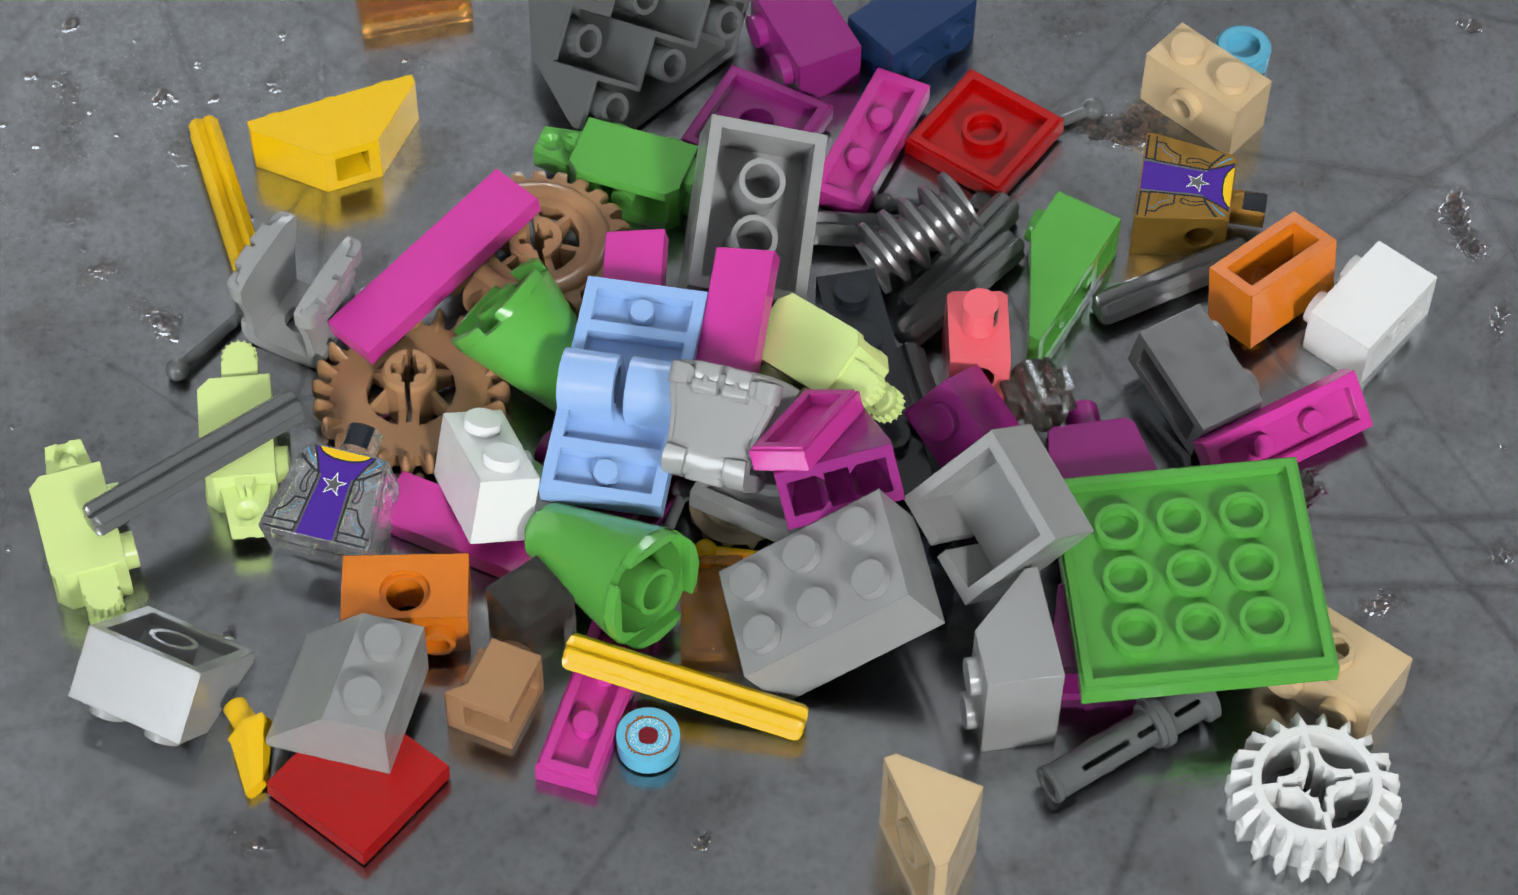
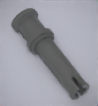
M1214 691L1138 699L1136 705L1133 706V714L1099 734L1092 736L1084 743L1050 763L1036 768L1039 783L1054 803H1060L1067 796L1104 774L1113 771L1116 767L1148 748L1154 746L1158 749H1167L1177 743L1178 734L1202 720L1211 723L1221 717L1222 709L1219 698Z

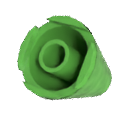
M536 257L527 260L510 272L517 280L514 285L508 283L501 289L495 285L473 306L454 330L458 336L451 338V343L460 352L556 413V387L560 361L565 348L572 347L578 318L547 266Z
M558 502L550 503L536 511L526 524L524 535L527 555L618 644L628 645L633 649H644L658 642L676 625L682 616V613L674 609L682 592L685 591L690 595L694 592L699 569L696 545L677 530Z

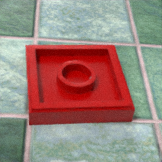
M970 68L905 139V153L941 173L945 172L955 181L977 193L984 192L992 197L1000 192L1008 194L1064 131V118Z
M404 734L390 774L296 752L266 782L270 796L365 865L450 778L449 765Z

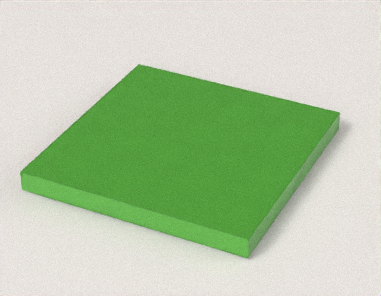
M1296 457L1064 478L1094 530L1093 533L1058 557L1081 704L1338 680L1340 667Z

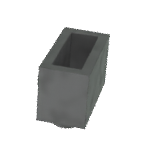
M1201 304L1139 332L1128 360L1190 456L1196 453L1192 441L1261 408L1264 400L1258 380L1249 369L1242 368L1230 350L1229 339L1225 330L1217 321L1209 318Z

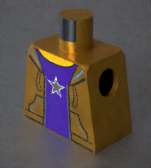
M1147 132L1129 253L1192 255L1226 240L1228 223L1263 228L1268 194L1233 189L1237 160L1233 155Z

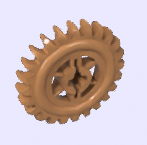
M535 170L531 179H526L522 172L512 173L511 179L538 198L541 211L530 220L534 232L535 250H533L530 244L528 222L500 248L509 255L507 259L500 262L494 253L451 294L457 296L464 289V308L466 311H470L495 285L499 289L508 283L514 285L517 280L510 272L527 260L538 257L547 266L578 318L588 276L603 278L606 232L631 231V227L626 221L622 220V208L617 204L608 203V194L605 191L596 189L589 192V181L578 179L574 183L569 184L568 175L562 172L556 173L552 179H547L544 170ZM570 229L577 237L579 247L562 244Z
M439 308L436 311L435 319L429 326L424 325L423 320H421L373 365L348 345L346 346L349 351L341 349L335 342H330L328 346L329 359L334 366H331L325 360H319L317 363L319 379H315L312 382V393L316 399L313 404L314 416L322 421V435L328 439L335 440V449L376 458V466L382 463L377 468V472L382 471V474H387L393 466H399L401 473L406 471L413 474L415 466H421L426 474H433L443 413L467 412L473 408L502 410L506 417L504 404L511 397L510 387L504 379L460 352L451 343V338L458 336L454 330L464 316H460L456 325L448 331L446 330L444 311ZM412 368H414L415 372L414 382L411 381ZM375 384L383 388L384 390L369 405L368 396L372 385ZM454 385L456 392L450 406L439 395L438 391ZM408 390H410L411 405H412V420H411V422H409V414H408V406H407V397H406V396H407V393H408ZM389 414L398 424H392L381 418V416ZM434 415L439 416L438 418H436V419H434V420H432V421H430V422H428V423H426V424H423V423L427 422L428 420H430ZM351 423H363L375 428L367 450L356 445L343 444Z

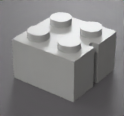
M1031 424L989 431L905 496L906 504L931 546L968 539L973 536L976 537L979 544L945 550L937 556L965 605L1001 598L1025 568L1038 567L1039 571L1094 532Z

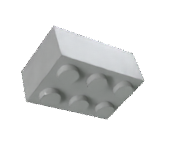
M716 114L711 115L699 137L678 288L709 291L717 247L772 250L780 257L772 307L778 298L791 293L806 300L828 135Z
M880 489L719 571L744 677L763 691L789 700H793L945 623L916 519Z

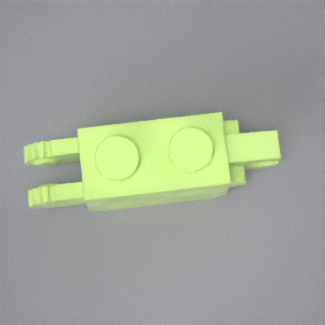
M794 293L778 298L773 307L771 306L761 362L762 366L760 367L759 374L771 376L794 385L800 389L799 396L805 389L859 391L864 409L874 420L876 419L884 424L886 422L892 423V420H897V417L902 415L901 412L905 409L904 403L906 402L903 399L904 395L884 379L889 372L888 357L882 351L864 340V336L858 330Z
M237 340V342L231 341L230 345H225L226 348L222 350L221 378H209L197 389L199 438L274 396L270 373L260 374L256 348L252 347L251 343L248 344L245 340L243 342ZM275 437L205 477L207 504L219 513L226 512L232 539L269 536L270 526L262 525V523L270 524L271 518L265 517V515L271 516L272 508L281 507L280 483L291 482L288 446H278V440Z
M81 439L45 447L46 475L39 476L29 488L58 603L71 609L86 606L90 625L125 614L127 612L123 597L134 594L129 570L141 567L132 531L119 534V530L116 528L104 536H98L87 524L82 509L85 503L117 486L119 483L115 482L106 485L100 461L91 462Z

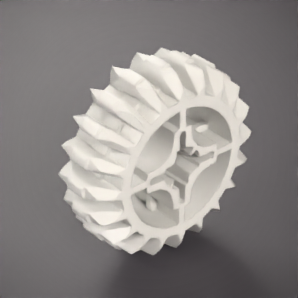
M1298 712L1290 719L1288 729L1275 719H1272L1270 724L1266 726L1264 735L1252 732L1251 736L1246 739L1244 750L1238 749V752L1233 756L1230 768L1231 774L1227 775L1224 792L1228 798L1225 808L1227 820L1236 822L1234 833L1237 842L1253 841L1250 850L1253 861L1270 855L1274 858L1272 867L1274 868L1275 875L1283 871L1286 865L1298 868L1297 874L1301 883L1309 878L1311 870H1319L1327 883H1329L1336 877L1338 866L1353 877L1360 870L1363 860L1373 864L1380 857L1383 845H1387L1393 839L1396 830L1395 820L1399 819L1402 803L1400 802L1401 797L1397 796L1400 788L1399 774L1388 772L1391 764L1389 753H1372L1374 747L1372 734L1356 740L1351 737L1352 728L1350 721L1340 726L1339 730L1330 728L1323 713L1316 719L1315 725H1307ZM1294 767L1292 774L1278 777L1276 783L1263 784L1276 772ZM1363 810V813L1354 821L1338 828H1332L1333 820L1348 817L1349 811Z

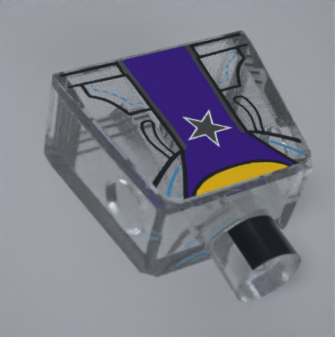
M353 422L348 425L340 449L313 442L303 446L258 525L273 551L342 567L343 556L388 554L393 527L392 522L399 495V483L389 463L382 458L376 457L383 440V434L379 430L363 423Z

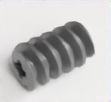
M945 172L937 175L940 189L938 195L924 184L917 188L920 202L919 207L915 206L905 197L897 200L900 215L898 220L884 209L879 211L877 217L880 231L876 232L864 222L857 225L860 243L858 245L855 244L869 269L875 268L878 283L885 294L892 290L889 272H894L906 282L912 278L908 262L910 259H913L927 269L932 266L928 248L933 246L944 256H948L952 253L948 237L950 234H954L967 244L972 241L968 223L973 221L985 230L957 182Z

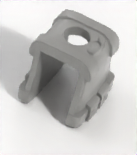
M280 211L272 217L269 225L262 223L250 238L251 246L245 245L236 259V271H233L227 281L230 299L237 302L243 311L244 317L241 320L242 331L250 342L299 364L317 368L319 360L326 361L329 357V343H337L339 339L331 333L327 321L355 297V268L358 267L363 259L360 241L347 236L334 250L311 284L298 280L295 261L296 215ZM293 316L295 326L298 327L301 333L294 332L287 327L288 321Z
M673 360L668 377L671 399L670 424L667 442L661 458L662 470L669 474L718 487L725 485L729 489L745 493H759L766 484L768 470L753 469L749 450L799 397L800 390L777 378L701 360Z

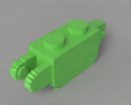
M591 117L588 118L583 131L545 126L540 133V137L533 150L534 166L553 174L558 172L566 173L570 184L578 179L589 181V192L596 189L605 191L608 194V203L617 204L622 208L623 220L656 229H665L666 231L679 226L684 214H689L698 151L697 145L685 143L674 137H663L632 129L621 123H610Z

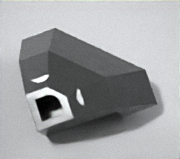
M528 0L531 56L572 127L583 130L588 118L591 117L610 123H621L629 128L637 129L735 54L750 0Z

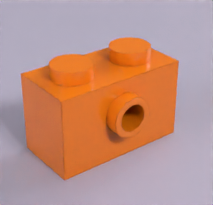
M1295 211L1291 212L1209 267V318L1217 321L1227 333L1251 349L1303 313L1318 292L1324 290L1328 293L1334 287L1337 240Z

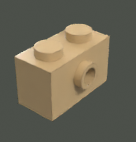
M1182 22L1146 54L1140 99L1216 150L1232 155L1264 126L1272 81Z
M1327 606L1340 667L1338 680L1268 686V688L1281 698L1296 701L1319 717L1324 713L1330 728L1339 730L1340 726L1350 721L1352 728L1351 736L1359 739L1372 733L1403 693L1413 658Z

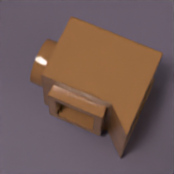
M492 638L486 649L479 648L461 681V686L444 692L447 726L513 750L544 690L542 656L535 654L529 647L520 642L512 640L502 642Z

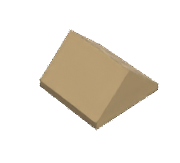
M893 754L884 757L879 816L881 829L913 895H956L976 852L984 786L899 754Z

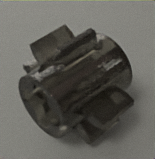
M1049 357L1027 359L1018 363L1010 372V380L1000 381L999 384L1005 398L1003 401L1017 421L1023 420L1024 425L1031 424L1035 432H1047L1055 426H1060L1066 420L1068 411L1077 408L1072 395V391L1076 386L1068 368L1062 367L1054 371Z

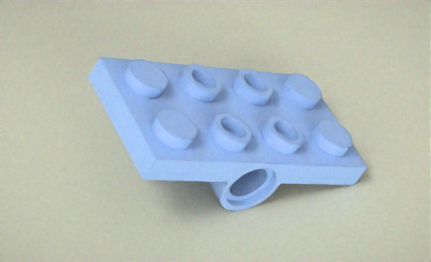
M588 276L572 347L565 348L560 361L556 387L557 410L538 487L541 501L663 518L672 474L664 472L661 467V458L667 442L671 413L670 381L668 377L673 360H696L708 292Z

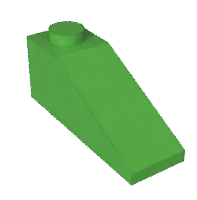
M1060 191L1057 192L1045 211L1039 208L1034 212L1024 239L1030 242L1027 265L1025 372L1033 376L1037 375L1115 258L1117 252L1121 219Z

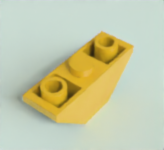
M412 74L392 80H385L372 86L337 96L325 97L320 101L281 112H273L264 117L247 121L252 158L255 166L326 192L382 177L419 120L415 80Z

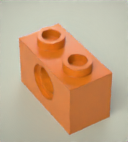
M469 553L343 556L340 621L366 613L424 626L427 654L446 655L453 651H471L472 581ZM406 606L416 607V608H414V609H412V610H408V611H400V610H398V609H400V608H402V607H406Z

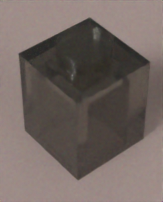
M537 555L486 587L489 629L500 641L512 640L520 642L529 647L535 654L541 655L543 660L565 646L571 634L577 633L574 596Z

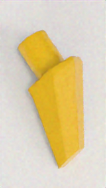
M237 697L225 705L223 712L234 728L228 741L232 746L245 794L252 800L263 791L268 781L271 746H267L266 737L273 721L262 712L255 715L244 697Z

